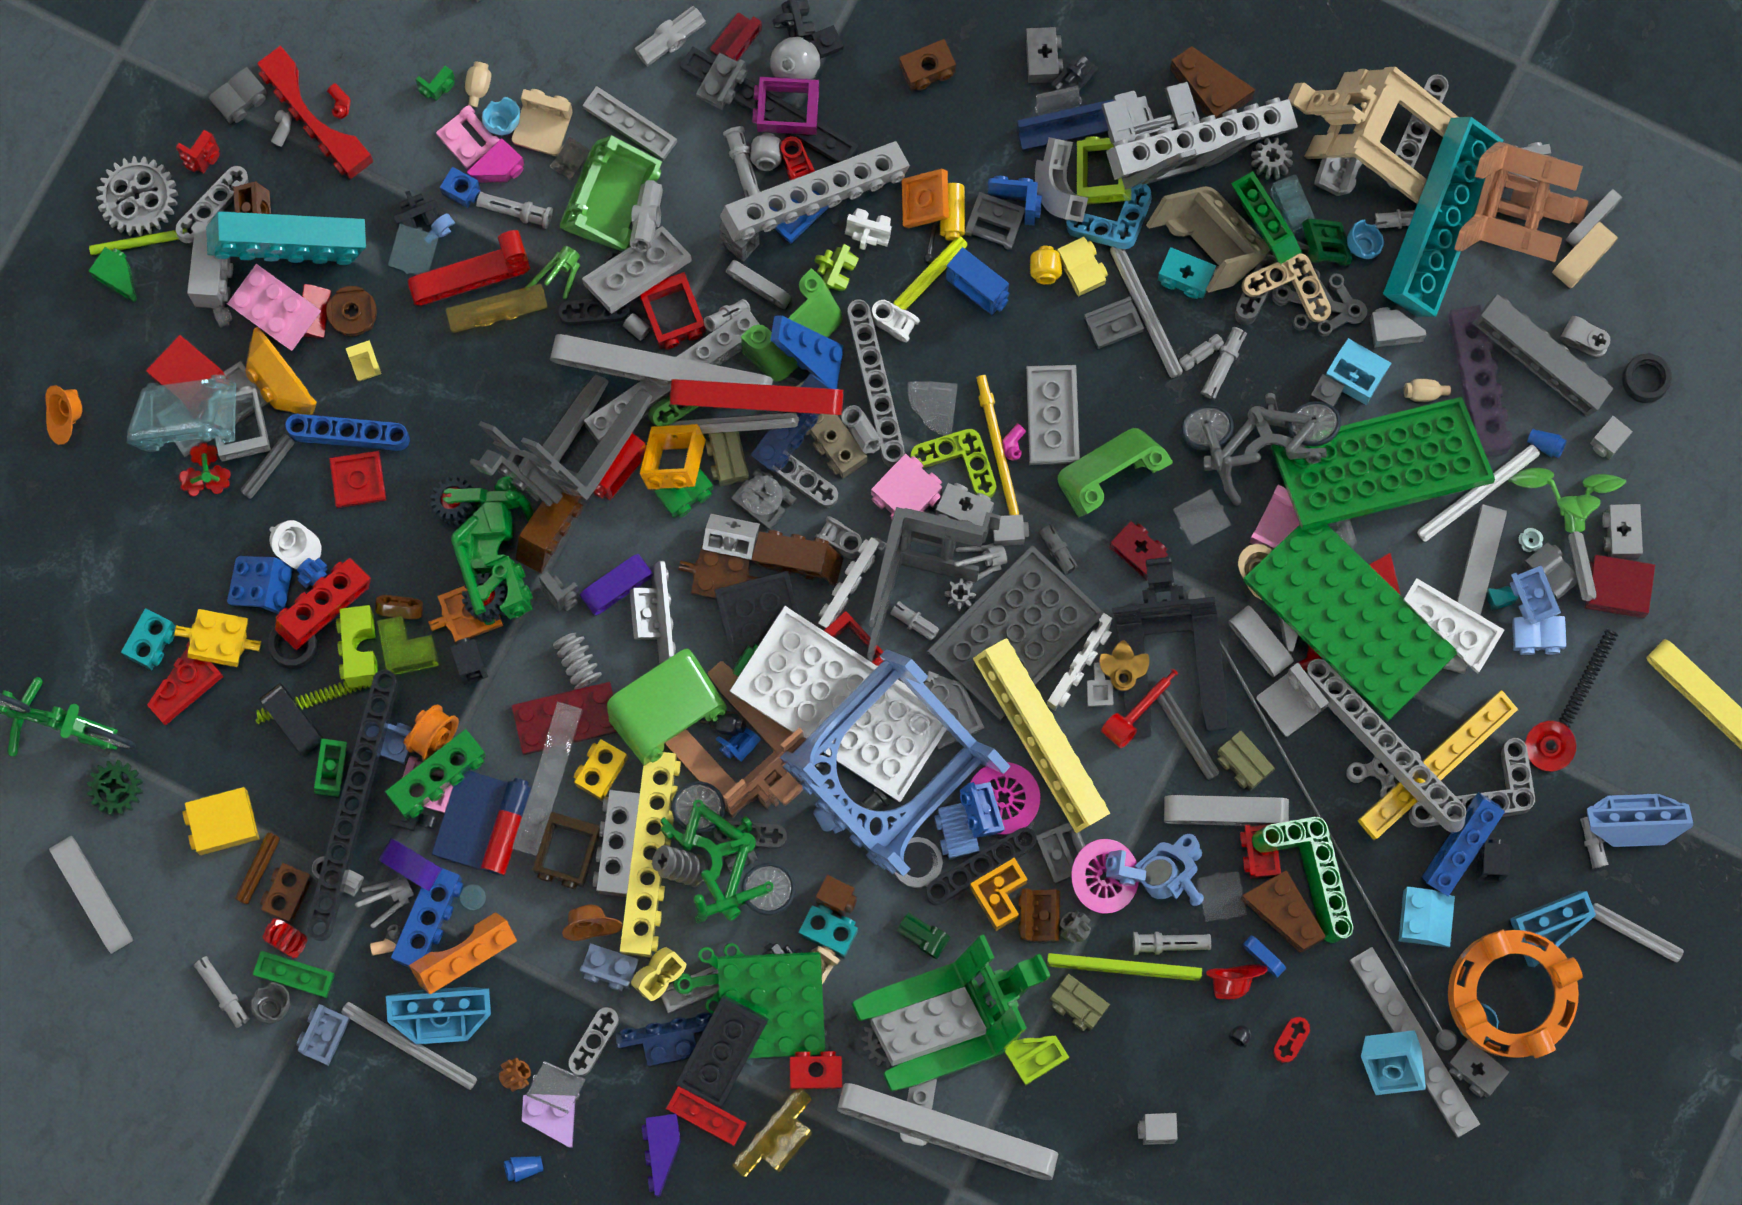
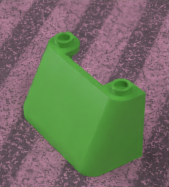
M612 135L597 140L587 156L561 219L560 228L604 246L625 251L631 246L632 230L629 229L632 221V208L634 205H637L641 184H644L647 180L656 182L661 174L659 168L662 161Z
M811 268L801 278L799 283L800 292L807 300L788 319L828 338L842 323V312L823 279ZM763 325L752 326L741 336L743 354L766 376L771 377L773 381L786 379L798 367L797 360L794 357H788L771 341L772 332Z
M1132 428L1063 468L1058 475V483L1079 518L1097 509L1103 503L1104 493L1099 483L1127 466L1133 464L1135 469L1146 467L1152 473H1155L1173 462L1166 450L1145 432L1138 428Z
M683 649L618 691L607 702L610 724L644 766L649 762H656L662 757L664 743L703 717L706 721H717V715H724L725 711H727L726 704L690 649Z

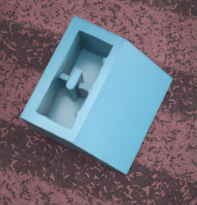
M1348 338L1328 369L1326 376L1345 385L1342 392L1367 405L1389 369L1391 362Z

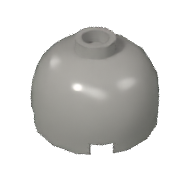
M790 37L778 43L770 57V68L775 78L813 80L820 67V56L816 47L801 37Z

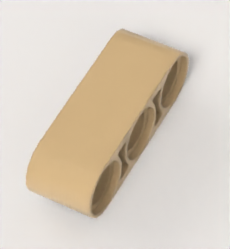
M1598 222L1556 266L1552 273L1570 289L1573 288L1613 246L1618 237L1601 222Z

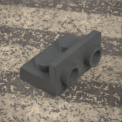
M719 53L698 89L696 97L723 110L725 104L729 105L735 96V91L733 90L737 83L741 84L746 77L745 61L740 59L737 62Z
M547 571L539 577L541 590L558 612H561L563 609L568 611L578 603L579 592L575 582L563 590L564 586L556 575L552 577Z

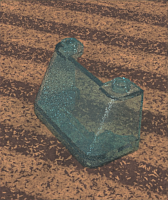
M212 375L211 379L167 385L147 384L145 388L141 389L127 430V443L147 452L159 451V447H163V443L192 439L211 441V438H216V436L220 437L221 442L224 443L235 441L236 383L227 380L224 375Z

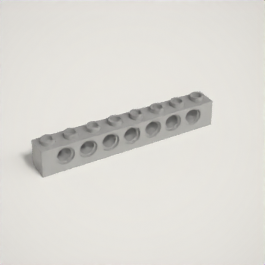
M1278 97L1266 101L1265 106L1259 107L1258 103L1244 107L1243 112L1237 113V110L1234 109L1222 113L1223 117L1216 119L1215 115L1200 119L1201 123L1194 125L1193 121L1180 124V129L1172 131L1171 127L1158 130V135L1150 137L1149 133L1136 136V141L1128 143L1127 139L1114 142V147L1106 151L1114 179L1134 175L1185 151L1195 149L1197 154L1192 158L1200 157L1245 135L1260 132L1261 137L1256 140L1258 141L1287 133L1298 127L1290 99L1280 101ZM1264 114L1269 118V124L1265 122ZM1242 120L1247 123L1248 130L1243 127ZM1221 126L1225 128L1226 136L1222 134ZM1199 132L1204 135V142L1199 138ZM1177 138L1183 142V148L1178 145ZM1155 144L1160 146L1161 154L1156 151ZM1133 150L1138 152L1139 160L1134 157Z
M897 141L727 204L720 218L733 242L739 239L748 240L757 232L763 230L764 232L771 231L778 224L784 222L786 224L792 223L804 214L810 216L817 213L820 208L825 206L829 208L834 207L846 198L855 199L867 190L876 191L888 182L897 183L905 177V173L910 165ZM855 175H859V176H861L863 179H859V178H857ZM834 183H838V184H840L842 187H838V186H836ZM813 191H817L820 195H816ZM791 199H795V200H797L799 203H795V202H793ZM770 207L777 209V212L771 210ZM748 215L754 216L756 220L749 218Z
M747 308L678 355L677 358L719 366L742 350L741 336L752 326L760 324ZM640 381L584 420L585 426L599 444L621 411L639 390L649 393L653 397L642 416L643 418L648 415L651 406L670 395L671 387Z

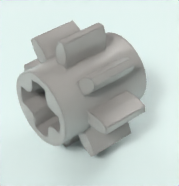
M962 578L957 584L950 582L951 591H945V596L951 597L948 606L950 607L954 604L957 606L958 611L965 605L970 608L971 603L969 599L976 598L975 593H970L973 584H963ZM958 590L963 591L964 596L961 600L957 599L956 594Z

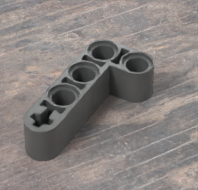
M1297 241L1302 252L1300 254L1308 257L1309 246ZM1270 248L1268 254L1256 266L1254 272L1261 270L1264 265H1272L1278 262ZM1295 259L1296 263L1293 265V268L1299 269L1303 273L1301 268L1304 266V263H1300ZM1274 268L1275 271L1273 273H1270V278L1274 282L1280 273V270ZM1261 273L1263 279L1257 282H1254L1252 279H1250L1251 283L1248 285L1249 289H1251L1254 286H1259L1266 282L1264 279V273ZM1270 291L1256 297H1250L1243 292L1234 314L1236 321L1244 326L1252 324L1256 320ZM1251 302L1250 312L1244 315L1243 311L1247 308L1248 303Z

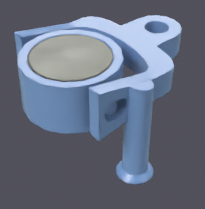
M1185 834L1174 845L1165 842L1159 843L1135 865L1137 869L1146 870L1145 881H1141V883L1152 897L1166 899L1173 896L1177 899L1184 889L1190 898L1189 902L1191 905L1197 906L1203 902V895L1198 893L1190 880L1198 870L1194 861H1197L1202 856L1200 844L1194 835ZM1168 857L1180 861L1185 866V870L1180 873L1175 863Z

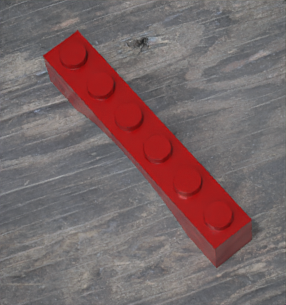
M281 45L257 63L260 68L258 73L260 78L266 85L272 84L275 88L273 91L275 96L281 103L286 101L290 106L288 111L296 121L300 119L305 124L303 129L311 139L315 137L319 141L318 148L325 157L331 156L335 161L333 166L341 176L346 174L351 180L373 163L371 154L356 136L343 134L329 128L309 111L300 95L299 71L296 63Z

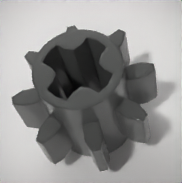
M1078 910L1075 913L1068 912L1060 921L1059 926L1063 929L1060 935L1066 941L1070 940L1073 944L1076 941L1082 942L1090 934L1091 928L1087 924L1091 920Z

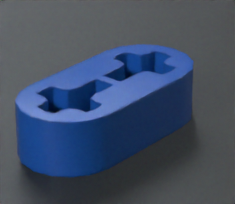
M1250 935L1242 944L1243 948L1261 965L1266 966L1268 972L1274 977L1278 978L1286 970L1285 965L1254 936Z

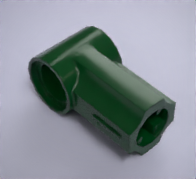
M909 912L896 930L899 934L917 944L920 950L934 959L939 958L951 939L948 934L939 928L927 925Z

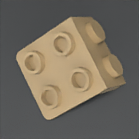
M524 89L521 96L523 107L518 127L514 130L512 142L518 146L556 156L560 152L573 113L571 103L561 96H554L553 98L546 96L544 92L537 89H531V91Z

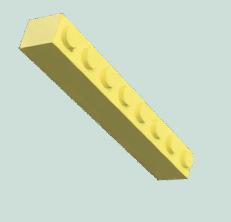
M1006 638L973 658L974 662L1074 831L1078 833L1109 815L1110 812L1104 800L1097 792L1091 778L1081 765L1078 756L1068 743L1065 734L1061 731L1053 714L1048 709L1008 639Z

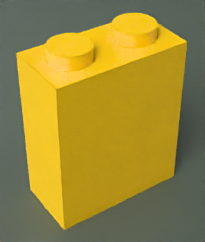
M244 787L185 803L186 810L182 811L186 826L190 825L192 835H188L192 850L196 849L199 855L260 840L248 791Z

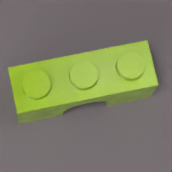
M370 605L340 609V618L336 619L337 631L341 633L342 641H338L339 656H343V664L339 665L341 680L345 679L348 688L372 685L373 678L378 672L376 657L373 651L360 652L356 650L359 643L363 640L375 638L372 609Z

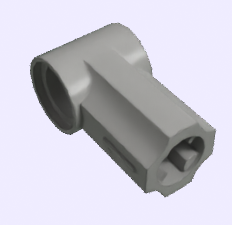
M852 405L847 407L841 415L842 422L849 429L865 454L875 453L880 449L883 441L872 426L870 419L858 406Z
M325 856L317 858L312 865V872L318 880L320 877L318 870L323 865ZM349 869L343 892L354 897L360 889L364 877ZM331 873L328 875L327 884H336L339 880V874Z

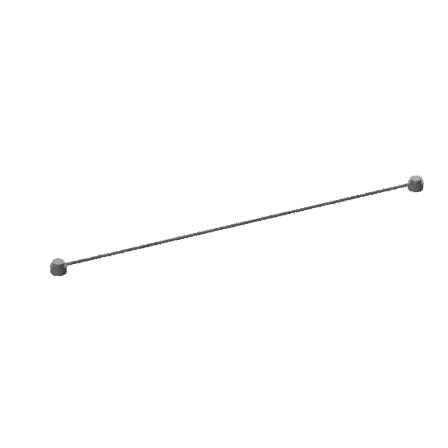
M1191 588L1185 594V599L1205 598L1203 591L1198 588ZM1220 640L1222 651L1317 817L1322 818ZM1329 831L1333 846L1439 1030L1435 1037L1436 1046L1442 1051L1451 1050L1456 1045V1035L1451 1030H1442Z

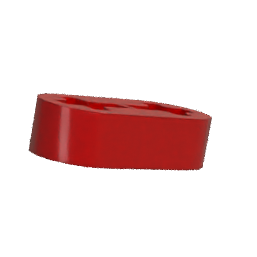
M1295 1017L1288 1022L1273 1049L1276 1060L1281 1063H1289L1296 1057L1310 1032V1025L1306 1019ZM1302 1023V1030L1305 1031L1304 1034L1299 1033L1293 1039L1291 1035L1294 1029L1291 1025ZM1290 1041L1292 1045L1289 1051L1292 1055H1286L1283 1058L1280 1056L1281 1050L1278 1048L1279 1046L1284 1047Z

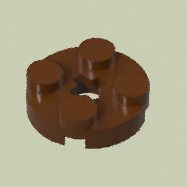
M346 286L336 291V294L328 301L326 313L330 324L337 333L345 336H358L373 328L377 317V307L373 297L364 289L357 286ZM351 305L355 309H359L358 313L353 317L345 314V311H348Z

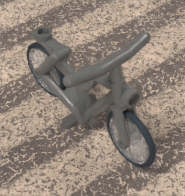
M1267 393L1265 395L1267 409L1261 406L1252 407L1248 411V420L1223 450H1221L1220 446L1230 439L1234 424L1231 415L1221 407L1207 405L1194 409L1183 420L1181 432L1184 440L1191 447L1211 451V456H1204L1205 471L1217 470L1219 472L1224 491L1232 504L1238 506L1241 504V498L1233 486L1231 477L1232 467L1260 461L1261 456L1258 451L1264 446L1271 444L1284 447L1287 457L1291 460L1306 458L1308 463H1319L1321 458H1327L1326 448L1308 449L1304 447L1321 446L1337 436L1341 427V417L1338 411L1330 404L1317 401L1303 404L1293 413L1278 411L1275 394ZM1269 425L1289 428L1293 439L1281 434H1273ZM1256 426L1260 437L1246 447L1244 455L1231 457L1232 453Z

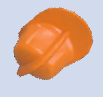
M54 385L47 389L45 395L47 407L46 423L50 438L54 443L61 445L69 441L72 434V424L81 417L82 404L77 390H63L61 387Z

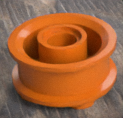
M438 704L432 706L427 711L422 710L415 719L416 724L404 739L403 743L406 745V750L410 753H418L422 756V761L424 762L452 740L458 728V717L454 715L449 717L443 712L442 706Z

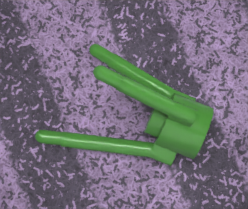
M563 246L561 251L557 252L553 259L530 281L525 290L529 291L556 265L544 284L549 285L560 269L568 272L570 269L571 272L563 294V298L567 299L575 274L580 267V264L577 263L580 255L574 249Z

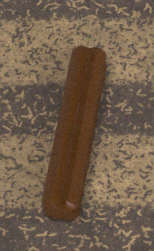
M269 832L266 834L235 896L237 901L243 904L249 903L280 841L277 835Z

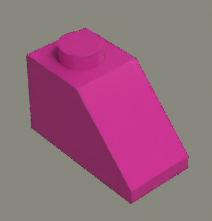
M501 138L467 171V174L478 180L479 183L508 182L511 178L515 179L522 173L524 161Z

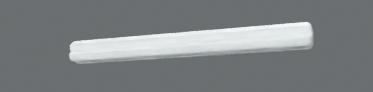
M1534 445L1527 447L1493 473L1495 476L1493 484L1470 490L1421 527L1417 532L1418 536L1424 542L1429 540L1535 460L1540 454L1538 449Z

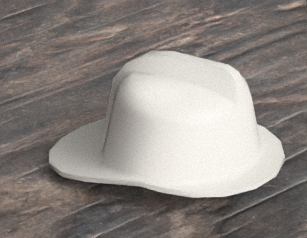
M289 520L275 527H270L269 541L271 548L276 556L289 566L298 569L307 558L315 561L320 557L321 544L319 539L301 523Z

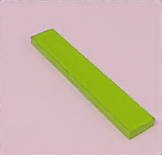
M1048 953L1047 957L1048 967L1199 981L1202 977V968L1052 953Z

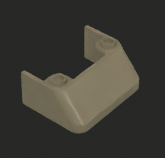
M1206 186L1164 196L1146 224L1148 228L1166 225L1175 236L1191 235L1219 265L1214 270V277L1206 288L1208 292L1234 286L1264 260L1269 252L1266 242L1216 190Z

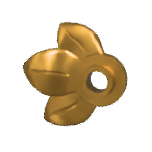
M1122 640L1115 646L1112 655H1100V668L1104 674L1110 677L1112 685L1117 690L1126 691L1134 686L1137 678L1142 677L1147 672L1149 655L1140 654L1134 656L1131 647L1125 640ZM1120 674H1124L1127 677L1125 683L1119 681Z

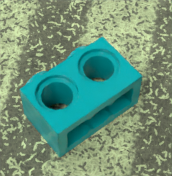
M145 608L121 653L125 658L152 671L154 665L158 666L164 656L162 651L165 645L170 644L174 639V629L176 626L172 621ZM160 624L163 626L159 634H151V629L154 625ZM142 647H150V653L146 657L139 656V651Z
M819 904L818 908L812 905L798 932L799 936L820 947L826 946L833 950L836 955L845 958L858 932V927L854 926L856 922L845 916L839 919L831 915L833 911ZM822 918L826 924L823 929L815 930L811 927L812 920ZM836 930H846L848 938L845 941H837L833 936Z

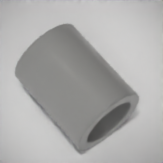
M634 313L623 324V327L640 341L646 337L651 329L647 323Z

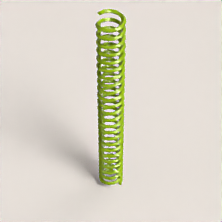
M343 681L344 688L339 682V690L336 684L333 685L334 691L329 685V692L324 687L325 695L322 689H319L320 697L315 690V698L312 692H310V699L305 693V700L300 695L301 704L298 697H295V701L303 710L304 706L308 708L309 705L313 707L314 703L318 705V700L320 703H323V699L327 702L328 698L332 700L334 696L337 699L338 695L340 697L343 694L347 695V691L351 694L352 689L356 692L357 688L361 691L362 687L366 689L367 686L348 688L346 681ZM261 708L262 716L259 710H256L258 719L255 721L260 724V719L262 722H265V718L268 721L270 717L274 719L268 711L266 715L264 708Z

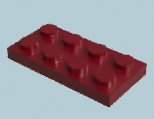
M601 683L512 705L523 755L618 733L610 724L607 702L613 696L611 683Z

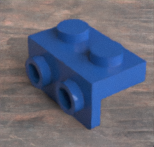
M974 782L968 783L960 790V800L965 807L968 816V827L972 831L974 838L998 834L1005 830L991 782L977 785Z

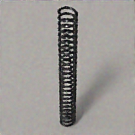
M1609 628L1606 631H1604L1605 635H1602L1603 639H1601L1600 643L1597 644L1598 648H1595L1596 652L1593 653L1591 661L1588 662L1589 665H1587V669L1584 670L1585 674L1581 675L1582 678H1580V682L1577 683L1578 687H1575V691L1572 692L1573 696H1570L1571 700H1568L1569 704L1566 705V709H1563L1564 713H1561L1562 717L1559 718L1560 723L1566 725L1568 728H1571V726L1563 722L1561 719L1571 724L1573 723V721L1564 717L1563 715H1567L1572 719L1576 718L1575 716L1568 714L1566 711H1570L1571 713L1578 715L1576 711L1570 709L1568 706L1578 711L1580 710L1579 707L1572 705L1570 702H1574L1579 706H1583L1582 703L1574 700L1573 698H1576L1582 702L1585 701L1583 698L1575 695V693L1583 697H1587L1586 694L1579 692L1577 689H1581L1582 691L1589 693V690L1581 687L1580 685H1583L1589 689L1592 688L1590 685L1583 683L1581 680H1584L1589 684H1594L1593 681L1586 679L1584 676H1587L1592 680H1596V678L1588 674L1587 672H1590L1593 675L1598 676L1597 672L1590 670L1588 667H1591L1596 671L1601 670L1600 668L1593 666L1591 663H1594L1599 667H1603L1601 663L1594 661L1593 658L1597 659L1602 663L1605 662L1604 659L1597 657L1595 654H1598L1603 658L1608 657L1605 654L1600 653L1598 650H1601L1606 654H1610L1608 650L1601 648L1600 645L1604 646L1609 650L1612 649L1611 646L1604 644L1602 641H1605L1610 645H1614L1612 641L1607 640L1604 637H1608L1609 639L1616 641V638L1608 635L1607 632L1616 637L1619 636L1616 632L1609 630Z

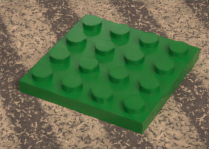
M821 952L718 957L720 1000L725 995L769 1019L748 1058L795 1056V1052H810V1055H821L820 1052H825Z

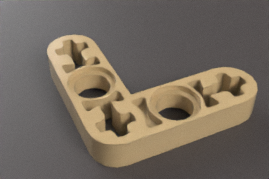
M1298 254L1282 264L1277 262L1256 271L1244 278L1242 282L1243 292L1250 297H1256L1292 281L1310 320L1322 322L1331 314L1329 301L1309 258L1304 254ZM1295 259L1298 262L1303 261L1304 266L1301 270L1303 274L1308 272L1310 276L1298 281L1297 277H1300L1302 274L1299 269L1293 268V265L1296 263ZM1276 268L1282 272L1283 277L1280 282L1271 280L1270 271ZM1261 273H1264L1266 282L1259 285L1257 291L1254 288L1249 289L1250 279L1257 282L1263 279ZM1306 281H1310L1315 285V292L1311 295L1304 293L1302 285ZM1317 295L1320 297V299L1316 300L1318 307H1324L1325 309L1322 312L1323 317L1319 314H1314L1313 310L1316 309L1314 301L1310 304L1308 303V300L1313 299Z

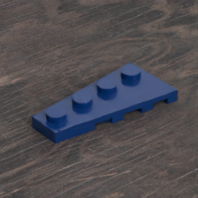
M774 316L771 341L788 357H794L801 369H807L812 375L818 377L832 389H837L844 345L784 316Z

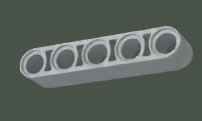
M1433 75L1427 80L1424 90L1442 103L1448 90V81L1442 75ZM1437 85L1442 91L1438 93L1433 92L1430 86ZM1412 114L1395 155L1414 168L1431 128ZM1419 128L1423 134L1415 135L1411 129ZM1402 150H1411L1414 156L1406 157L1403 155ZM1388 183V185H1389L1390 187L1396 189L1394 186H1392L1390 183Z
M1169 795L1164 797V822L1168 824L1259 826L1289 821V799L1190 795Z
M71 835L49 848L108 951L112 954L134 941L73 836Z

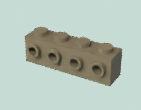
M803 381L802 383H800L799 385H797L796 387H801V385L804 383V381ZM820 414L817 423L812 429L807 431L806 435L811 434L815 440L813 443L815 449L820 455L825 454L829 459L827 464L834 475L839 473L842 479H844L867 463V455L862 451L838 415Z

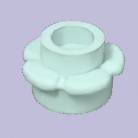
M1527 528L1524 530V533L1519 535V543L1526 552L1538 551L1543 545V535L1534 528Z

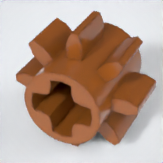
M515 1058L501 1064L503 1070L499 1073V1080L505 1088H511V1091L514 1092L529 1085L526 1079L531 1076V1072L527 1063Z

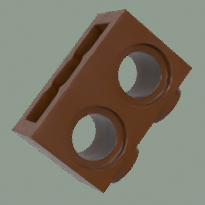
M282 863L281 867H276L272 874L271 881L273 884L270 891L266 890L262 896L260 905L263 906L261 910L268 915L293 925L313 877L306 872ZM289 875H295L297 878L295 885L292 887L284 885V880ZM283 898L286 900L284 909L274 910V902L277 899Z
M827 875L816 895V905H823L840 917L845 916L846 912L851 914L857 903L855 888Z

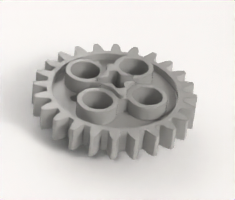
M133 156L132 163L129 164L124 158L123 166L121 167L114 163L116 170L112 172L107 169L106 172L109 178L100 179L105 186L97 187L98 192L103 194L97 196L96 199L99 203H103L98 208L100 212H105L102 215L104 220H110L109 224L112 228L118 225L117 229L120 233L127 228L129 236L132 235L134 230L137 231L139 236H142L143 229L152 234V226L160 230L159 222L162 220L168 223L169 221L165 215H174L170 206L177 205L176 200L172 198L178 196L177 191L172 189L176 186L174 180H170L172 177L170 172H165L164 165L157 167L154 159L148 164L146 157H143L139 163L136 157ZM144 177H150V178H151V180H150V182H149L148 184H146V185H140V184H139V183H140V180H141L142 178H144ZM119 186H127L125 192L116 193V190ZM139 193L140 198L135 200V194ZM152 199H157V200H159V201H158V204H157L156 206H154V207H148V206H147V204H148V202H149L150 200H152ZM127 208H135L133 214L124 215V211Z

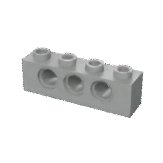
M609 790V797L604 796L603 812H607L606 821H601L599 836L603 837L602 847L598 846L596 862H600L599 872L595 871L593 877V887H597L598 894L627 897L640 793ZM624 813L627 816L626 821L623 824H615L613 822L615 814ZM613 838H621L623 840L621 848L612 849L609 846ZM610 863H618L620 865L618 873L611 875L606 872V868Z

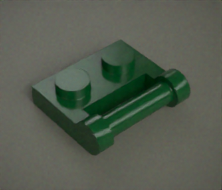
M1310 218L1302 222L1304 235L1310 249L1308 258L1311 262H1337L1343 266L1351 264L1352 253L1347 246V237L1342 222ZM1322 246L1337 248L1338 253L1323 251Z

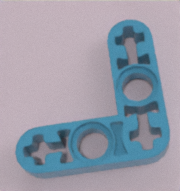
M1142 183L1131 188V200L1125 201L1118 221L1085 213L1082 225H1079L1078 228H1075L1074 225L1079 221H1066L1068 233L1076 238L1085 237L1088 241L1119 249L1131 248L1137 240L1151 203L1150 188L1146 184L1142 185ZM1140 193H1144V196H1141L1139 200V205H1137L1136 196H1139ZM1129 212H1136L1139 214V217L1131 221L1126 218V215ZM1100 226L1108 229L1104 235H1098L1094 231ZM1126 227H1127V228H1129V229H1128V235H1129V237H1125V239L1122 240V239L1120 238V236H1121V237L1124 236V234H1125V232H1126Z

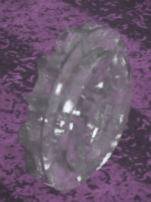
M767 475L756 476L747 481L743 489V502L747 509L755 514H770L777 510L782 502V488L777 480ZM765 486L766 493L770 496L765 497L762 503L759 504V496L755 495V493L761 492V489Z

